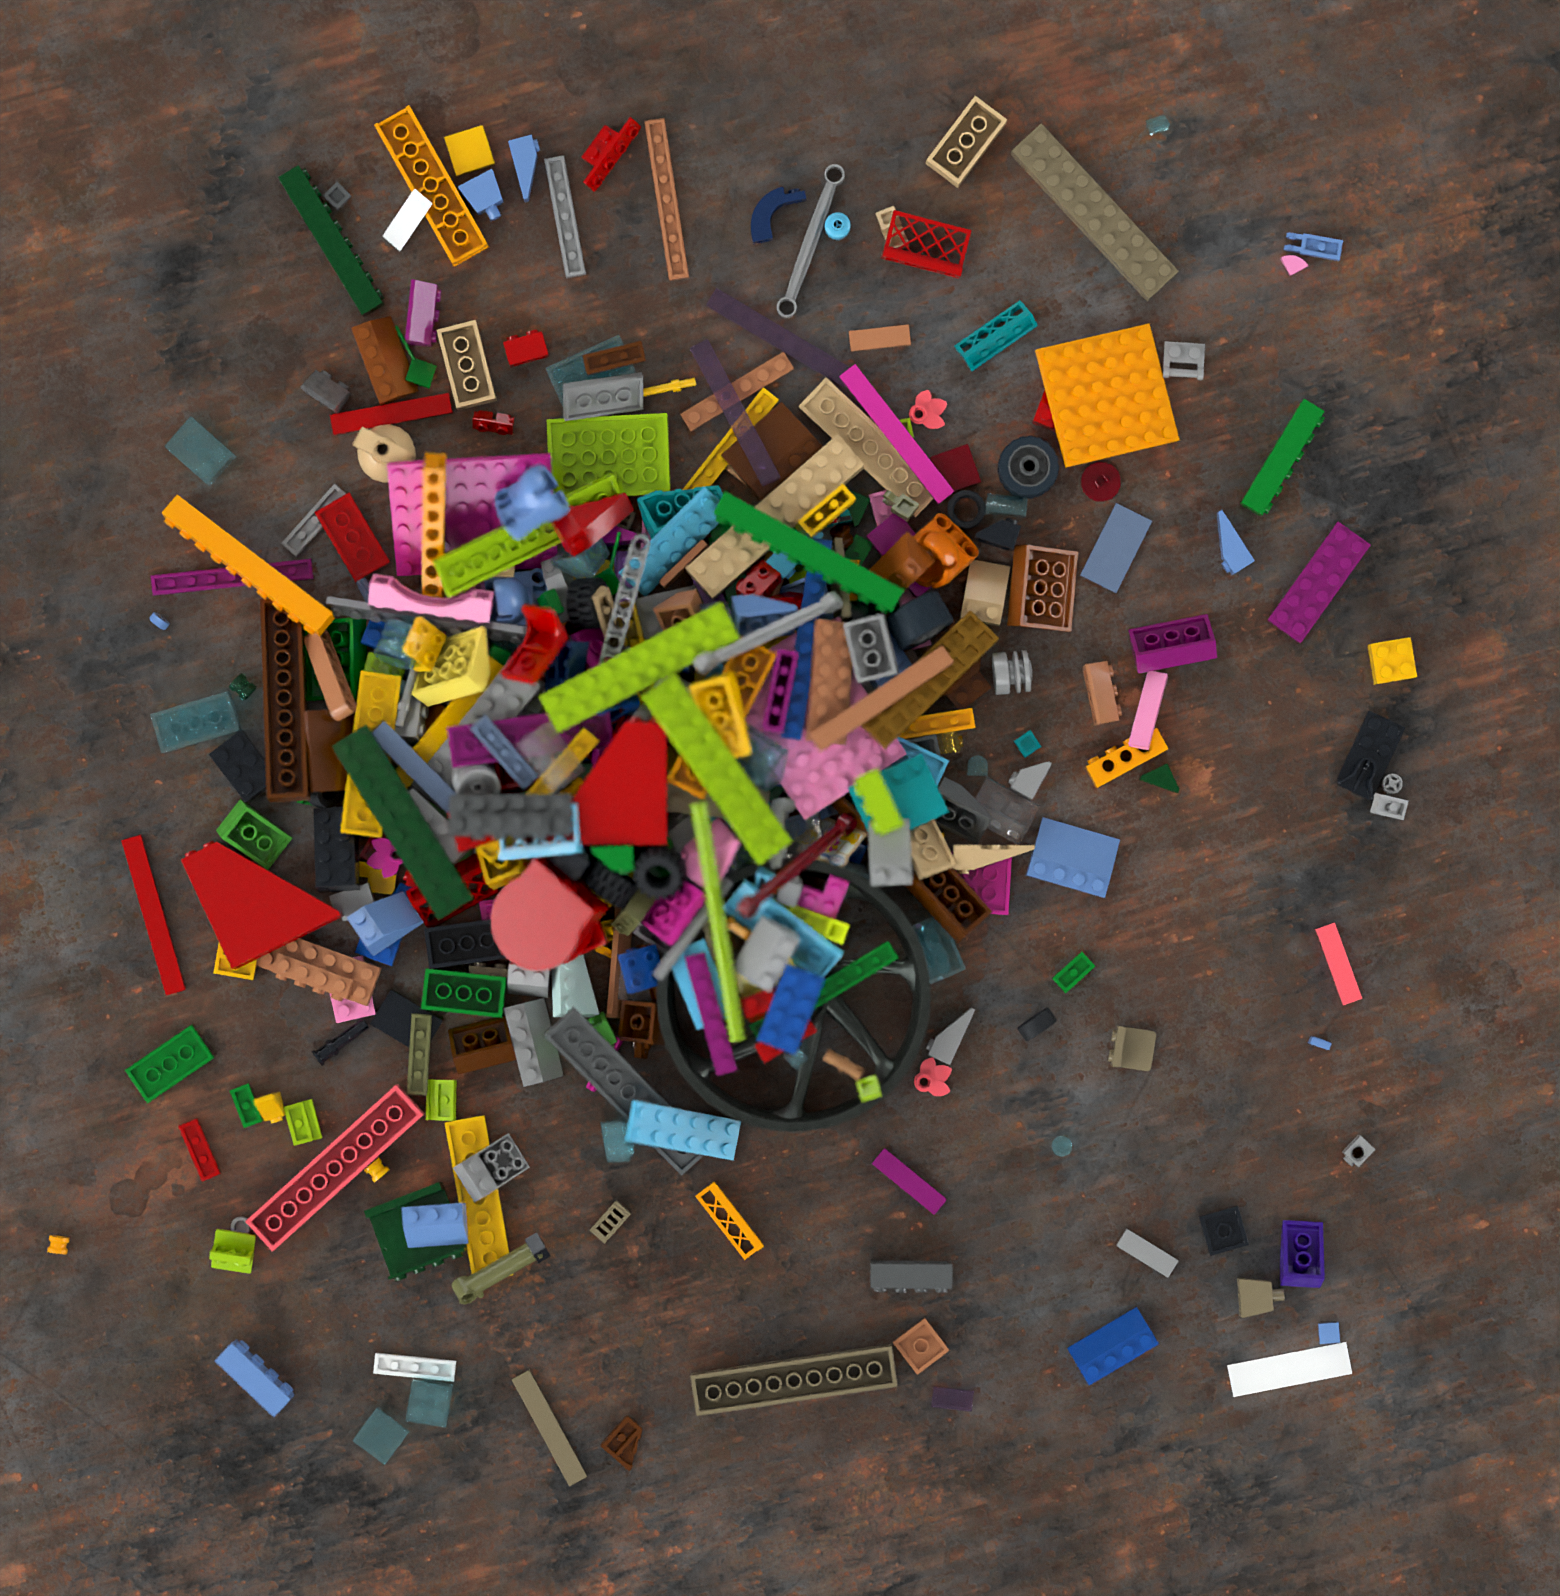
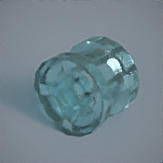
M799 1049L796 1055L788 1053L783 1056L796 1070L800 1068L802 1062L808 1060V1057Z

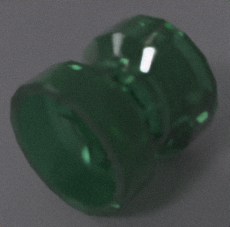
M241 673L232 681L228 688L233 692H237L239 698L245 701L255 691L257 686L252 682L249 683L247 677Z

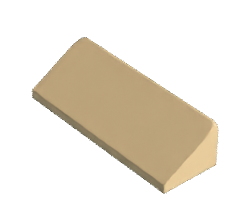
M600 586L593 594L592 599L605 640L614 602L610 588ZM615 618L614 623L619 627L618 620ZM611 637L609 644L616 647L620 644V641L617 637Z

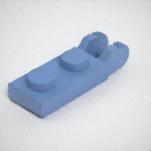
M1297 233L1286 234V238L1302 241L1301 247L1285 245V251L1340 261L1343 240L1305 233L1303 235Z

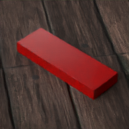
M198 1118L178 1126L201 1181L203 1182L221 1174Z

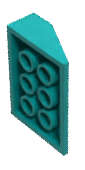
M922 753L880 772L900 818L910 820V830L949 813ZM852 785L848 787L849 793L869 833L868 821L873 819L871 815H866L862 807L864 800L862 796H857Z

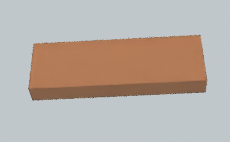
M909 324L849 331L851 352L911 345Z
M700 540L659 580V583L667 589L686 570V567L709 548L708 544L704 540Z

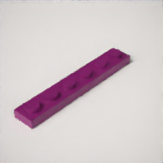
M700 952L686 956L684 958L717 1076L736 1071L735 1061L705 953Z

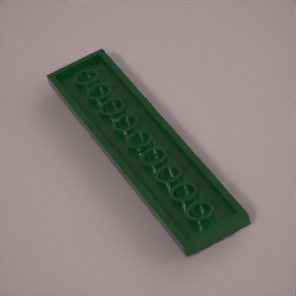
M364 725L333 745L332 748L438 920L474 898L369 726Z

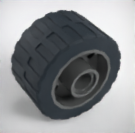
M1033 436L1019 437L1011 441L1000 455L997 469L999 480L1004 488L1014 496L1023 499L1039 497L1047 492L1055 483L1060 468L1059 458L1050 443L1042 438ZM1030 463L1033 466V471H1026L1023 465Z
M937 591L917 597L901 606L886 618L890 632L900 649L904 651L934 638L947 629L954 621Z

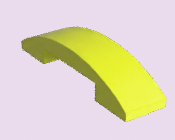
M780 904L824 938L843 944L850 925L797 905L795 908Z

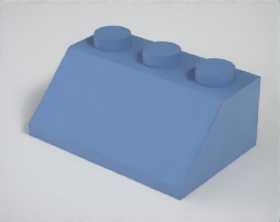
M466 1203L402 1207L403 1229L408 1248L469 1244Z

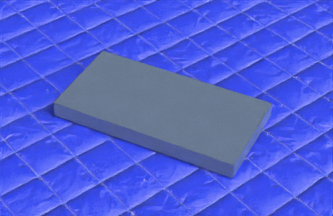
M1116 503L1080 576L1117 593L1152 520Z

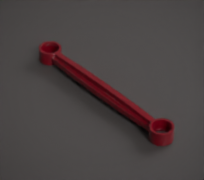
M843 813L837 819L835 827L787 864L753 896L746 895L737 906V912L747 919L752 918L764 901L790 882L800 871L808 867L842 835L849 836L855 830L857 820L848 813Z

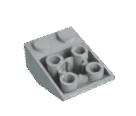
M509 1133L453 1167L474 1202L530 1168Z

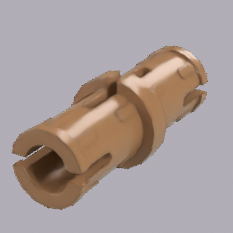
M831 1049L827 1051L823 1058V1061L838 1068L839 1072L842 1073L843 1071L856 1080H859L865 1070L849 1061V1058H844Z

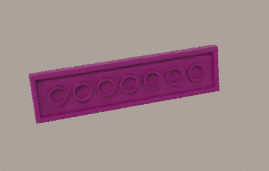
M547 712L491 720L522 758L563 752L583 728H586L599 740L595 747L610 745L613 740L609 712L602 715L596 713L557 733ZM474 723L446 727L452 768L498 761L470 729Z

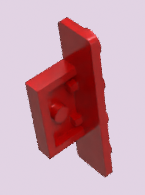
M630 117L619 133L604 125L582 155V159L594 166L584 180V184L595 192L603 183V180L614 168L616 162L640 131L641 126L633 118Z

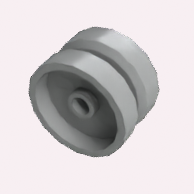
M491 763L456 767L453 769L451 778L456 795H499L500 782Z

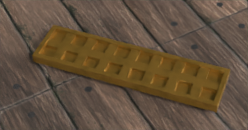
M970 610L918 660L920 661L943 646L954 663L861 725V727L885 750L999 640V637Z

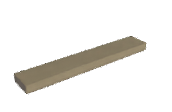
M530 1369L512 1378L513 1384L568 1485L571 1486L586 1478L585 1470Z

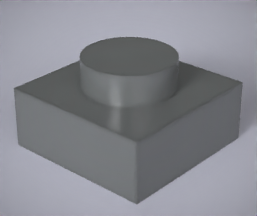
M338 182L323 195L337 211L352 197Z

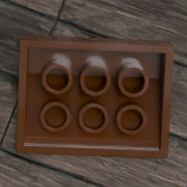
M780 402L725 450L721 456L754 495L762 501L823 447L793 413Z
M329 710L304 711L310 792L345 791L348 772L332 746L353 733L355 712L343 720L337 721L332 717Z

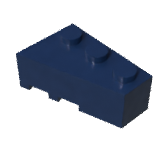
M565 642L545 670L546 692L584 673L590 642Z

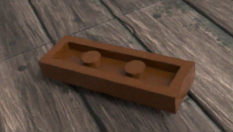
M641 341L582 355L587 376L646 361Z

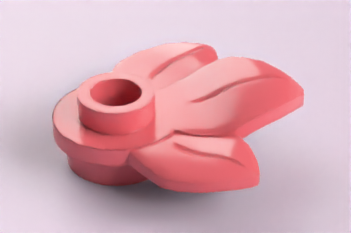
M929 390L922 391L917 395L915 405L910 408L909 418L913 423L924 424L928 429L941 428L945 423L940 415L945 410L947 402L942 399H932ZM921 411L923 413V416L921 418H917L915 416V412Z
M928 1058L920 1065V1073L915 1076L914 1085L921 1092L929 1091L933 1096H944L950 1092L949 1087L944 1082L949 1078L952 1069L945 1065L936 1066L934 1058ZM922 1078L928 1080V1083L924 1086L920 1084Z

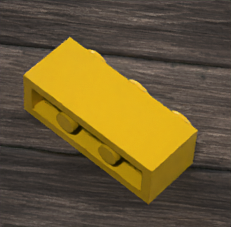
M842 483L797 521L795 525L796 530L811 539L812 537L814 538L853 505L856 498Z

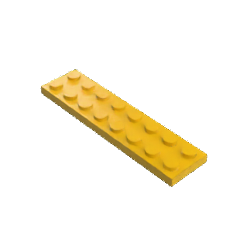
M360 671L353 732L364 725H368L373 732L383 721L395 731L401 676ZM383 749L389 761L391 762V756ZM347 773L340 833L381 838L382 827Z
M485 1115L444 1123L452 1168L490 1145ZM453 1169L459 1203H466L469 1244L466 1245L471 1273L473 1274L509 1253L499 1191L497 1188L474 1202Z

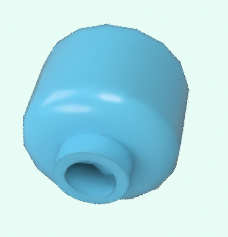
M840 212L832 213L825 221V232L831 239H844L849 234L851 228L849 218Z

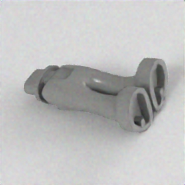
M788 798L775 799L771 801V805L768 807L785 830V820L788 819L789 813L795 810V801ZM787 846L768 859L769 863H771V871H778L781 868V863L785 860L784 853L787 850Z

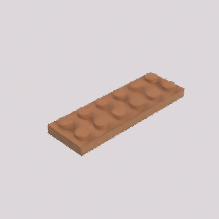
M815 619L805 741L813 742L809 734L849 708L853 663L843 626L847 622ZM847 735L834 744L846 745Z

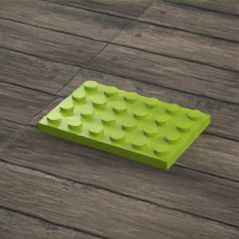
M667 413L601 416L565 421L564 418L547 419L548 453H551L552 476L558 483V486L553 489V494L562 491L566 495L609 473L614 474L620 492L626 493L628 497L644 496L659 490L663 492L671 491Z

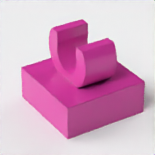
M496 899L479 902L482 920L491 919L492 908Z

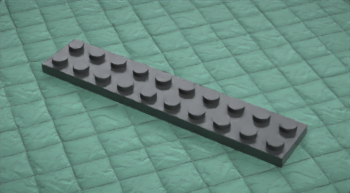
M575 1007L570 1009L544 1033L549 1042L628 1122L633 1100L673 1108ZM653 1146L681 1176L704 1156Z

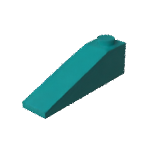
M719 485L706 486L719 500L721 499L723 493ZM695 487L689 490L674 489V491L665 492L659 490L637 498L644 526L651 539L703 487Z

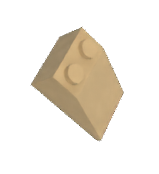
M978 560L972 561L969 565L959 619H962L971 610L983 623L995 626L1000 625L1010 566Z

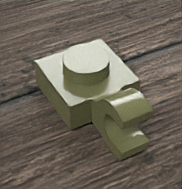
M887 490L883 495L884 499L882 502L892 506L891 512L906 522L909 521L919 508V503L903 493L898 497L893 492Z

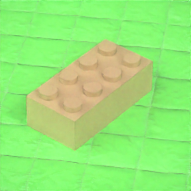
M974 96L928 157L926 164L958 188L1006 125L1007 119L977 96Z
M473 320L437 329L457 410L497 401L477 321Z

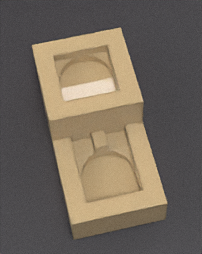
M894 206L875 213L885 240L893 210H896ZM896 216L895 225L898 230H901V221L899 216ZM900 232L905 242L907 243L908 239L905 235V232ZM898 234L890 239V247L898 248L903 245Z

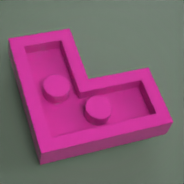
M830 874L824 892L804 885L797 905L835 920L850 881Z

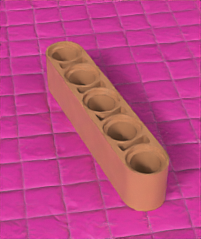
M327 630L320 637L315 633L313 635L308 633L304 636L303 640L332 717L337 721H341L355 712L357 708L341 663Z

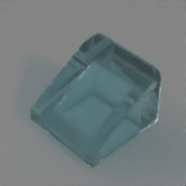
M1164 115L1148 119L1145 122L1149 135L1168 130L1170 127V123Z

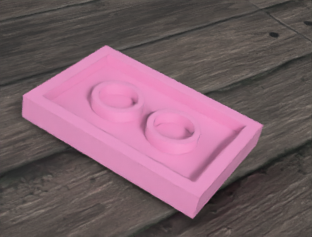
M362 955L353 957L355 959L364 961V956ZM371 997L368 1006L344 998L342 1002L331 998L336 1023L376 1014L373 997Z

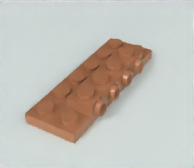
M301 938L257 959L256 966L276 973L275 977L287 981V978L295 980L294 984L305 988L306 985L313 987V992L322 995L328 992L332 994V999L342 1002L344 998L364 1006L369 1005L382 969Z

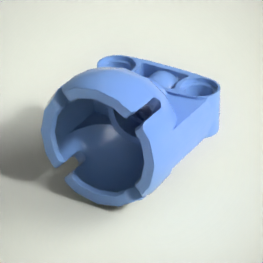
M542 464L530 467L520 477L519 481L508 488L501 489L495 495V505L503 527L515 540L524 538L528 532L544 522H552L562 518L569 511V504L562 491H558L555 494L552 493L551 490L556 488L558 483Z
M535 568L532 571L514 572V577H490L484 580L485 589L494 592L490 621L527 627L526 617L521 607L523 604L540 607L537 598L543 592L548 591L542 569ZM532 576H536L540 583H535L532 580Z

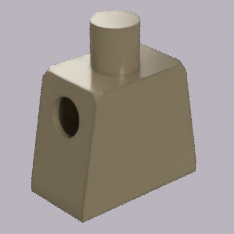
M1237 1277L1239 1316L1241 1318L1273 1311V1301H1284V1289H1272L1271 1281Z

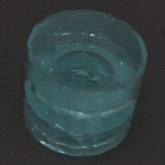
M387 620L384 626L385 629H383L381 634L385 639H379L374 651L375 656L389 665L402 669H413L416 661L403 651V646L413 625L399 620Z

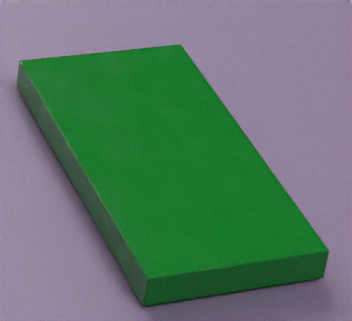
M190 1025L127 1068L125 1072L148 1104L215 1057L194 1026Z

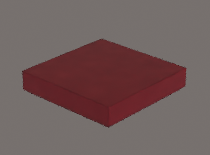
M968 444L930 457L931 462L954 492L981 482Z

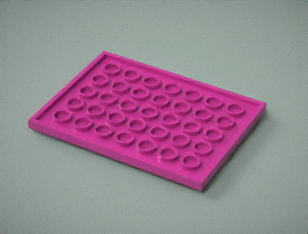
M551 453L446 459L445 554L503 526L497 513L495 495L501 489L508 488L519 481L525 471L534 465L542 464L552 474ZM425 460L387 462L397 576L422 575L423 467ZM557 545L515 565L514 570L542 568L541 562L558 555Z

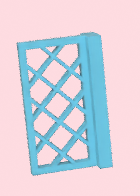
M577 803L572 804V831H574L575 841H567L562 836H557L552 843H547L543 839L535 840L532 845H528L523 840H517L512 847H506L505 840H500L499 860L583 853V845L580 842Z

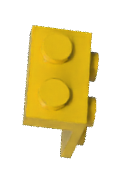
M416 617L403 646V651L414 659L411 668L416 672L432 671L447 637L423 617Z

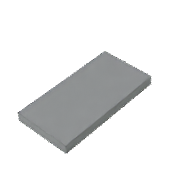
M642 372L563 384V418L565 421L643 410Z

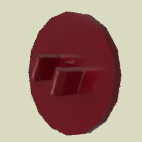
M1096 462L1089 465L1081 477V487L1084 494L1096 502H1105L1112 499L1118 493L1121 486V478L1118 471L1113 465L1106 462Z

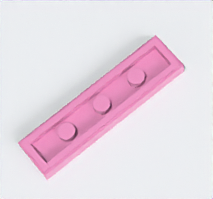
M1156 671L1147 672L1128 743L1129 747L1149 750L1168 674Z

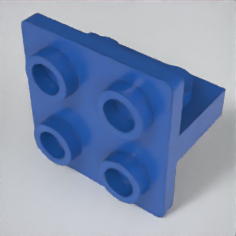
M655 944L643 948L626 949V953L618 955L628 994L657 986L658 978L654 976L653 972L661 961Z

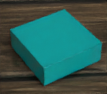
M1031 730L1013 741L1024 758L1042 747Z

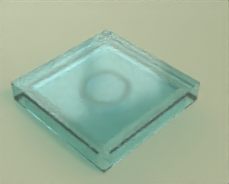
M376 1408L355 1436L353 1442L385 1465L409 1431L382 1410Z

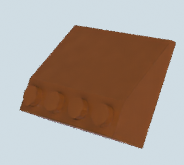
M1015 545L1007 626L1071 632L1078 552L1032 545Z

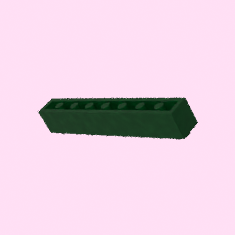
M297 165L279 176L278 179L361 315L365 317L384 305L382 302L384 299L383 294L379 288L375 290L371 283L374 280L368 271L364 273L361 265L364 263L358 254L353 255L350 250L353 245L348 237H342L340 231L343 229L337 219L334 221L331 219L329 214L332 211L326 202L322 204L320 201L321 193L317 186L314 185L312 187L308 180L311 177L306 168L301 169Z

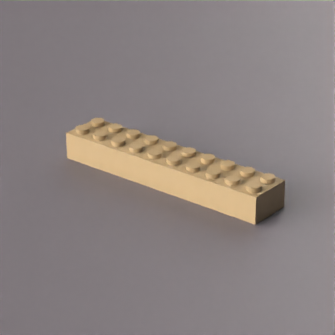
M837 434L754 508L795 529L797 521L842 483L846 485L864 469L865 464ZM732 526L686 567V572L713 601L770 551L768 550L769 546L764 543L761 545L756 544L750 540L751 536L745 533L744 535L736 533L732 530L734 528Z

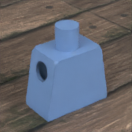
M492 169L458 186L462 195L478 215L486 212L490 221L501 217L497 206L503 203V199Z

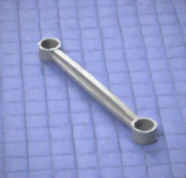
M832 164L825 170L826 184L804 237L785 297L781 298L777 303V312L783 318H791L796 314L797 305L795 300L817 247L836 186L840 185L845 178L844 170L840 165ZM832 168H837L842 173L841 179L837 182L828 180L827 172ZM784 301H791L794 304V311L789 315H784L780 311L779 306Z
M830 592L823 596L818 603L781 618L713 653H702L695 658L693 663L700 674H706L712 671L720 662L776 638L824 612L830 614L837 611L843 605V602L837 592Z

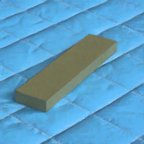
M412 1013L407 1095L427 1096L432 1029L431 1014Z

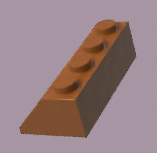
M391 316L370 320L351 328L380 405H385L419 392L415 383L405 380L409 363Z
M907 531L869 571L904 590V593L935 560Z

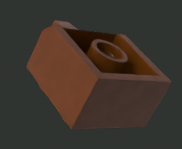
M622 1000L618 1036L620 1041L633 1042L634 1058L647 1059L652 1044L665 1045L656 1003Z

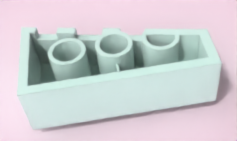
M583 955L569 963L551 968L553 1017H563L573 1007L583 1017L599 1015Z

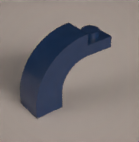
M780 187L767 193L758 202L751 218L753 245L773 241L770 226L773 214L783 206L806 202L805 190L792 189L788 191V194H785L784 188Z

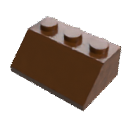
M505 1015L502 1018L496 1017L448 1030L452 1057L458 1075L517 1060Z

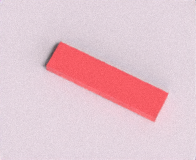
M1335 922L1315 929L1342 1005L1362 999Z

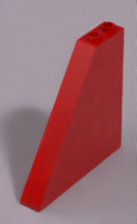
M630 717V720H626L572 798V804L577 803L580 842L582 845H667V734L655 717H650V720H642V717ZM572 831V836H562L567 841H575L574 831ZM546 836L544 840L547 843H552L557 836Z
M210 841L203 845V849L197 852L192 850L185 854V858L181 859L232 969L236 970L344 916L339 910L219 842L214 843V841Z

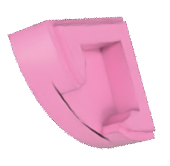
M1294 255L1280 258L1289 276L1308 267L1303 259Z

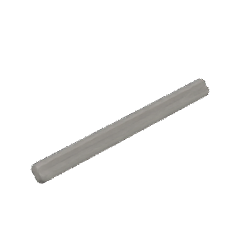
M726 877L720 883L722 886L720 890L723 892L721 897L723 898L733 886V882ZM704 903L653 972L655 977L660 980L664 979L710 917L708 915L709 909H707L708 903Z

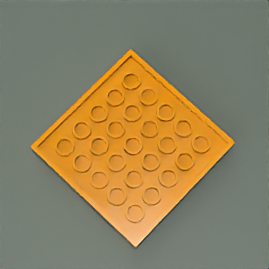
M1150 324L1035 350L1065 468L1179 441Z

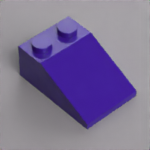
M1283 1220L1280 1251V1286L1320 1288L1325 1279L1323 1222Z

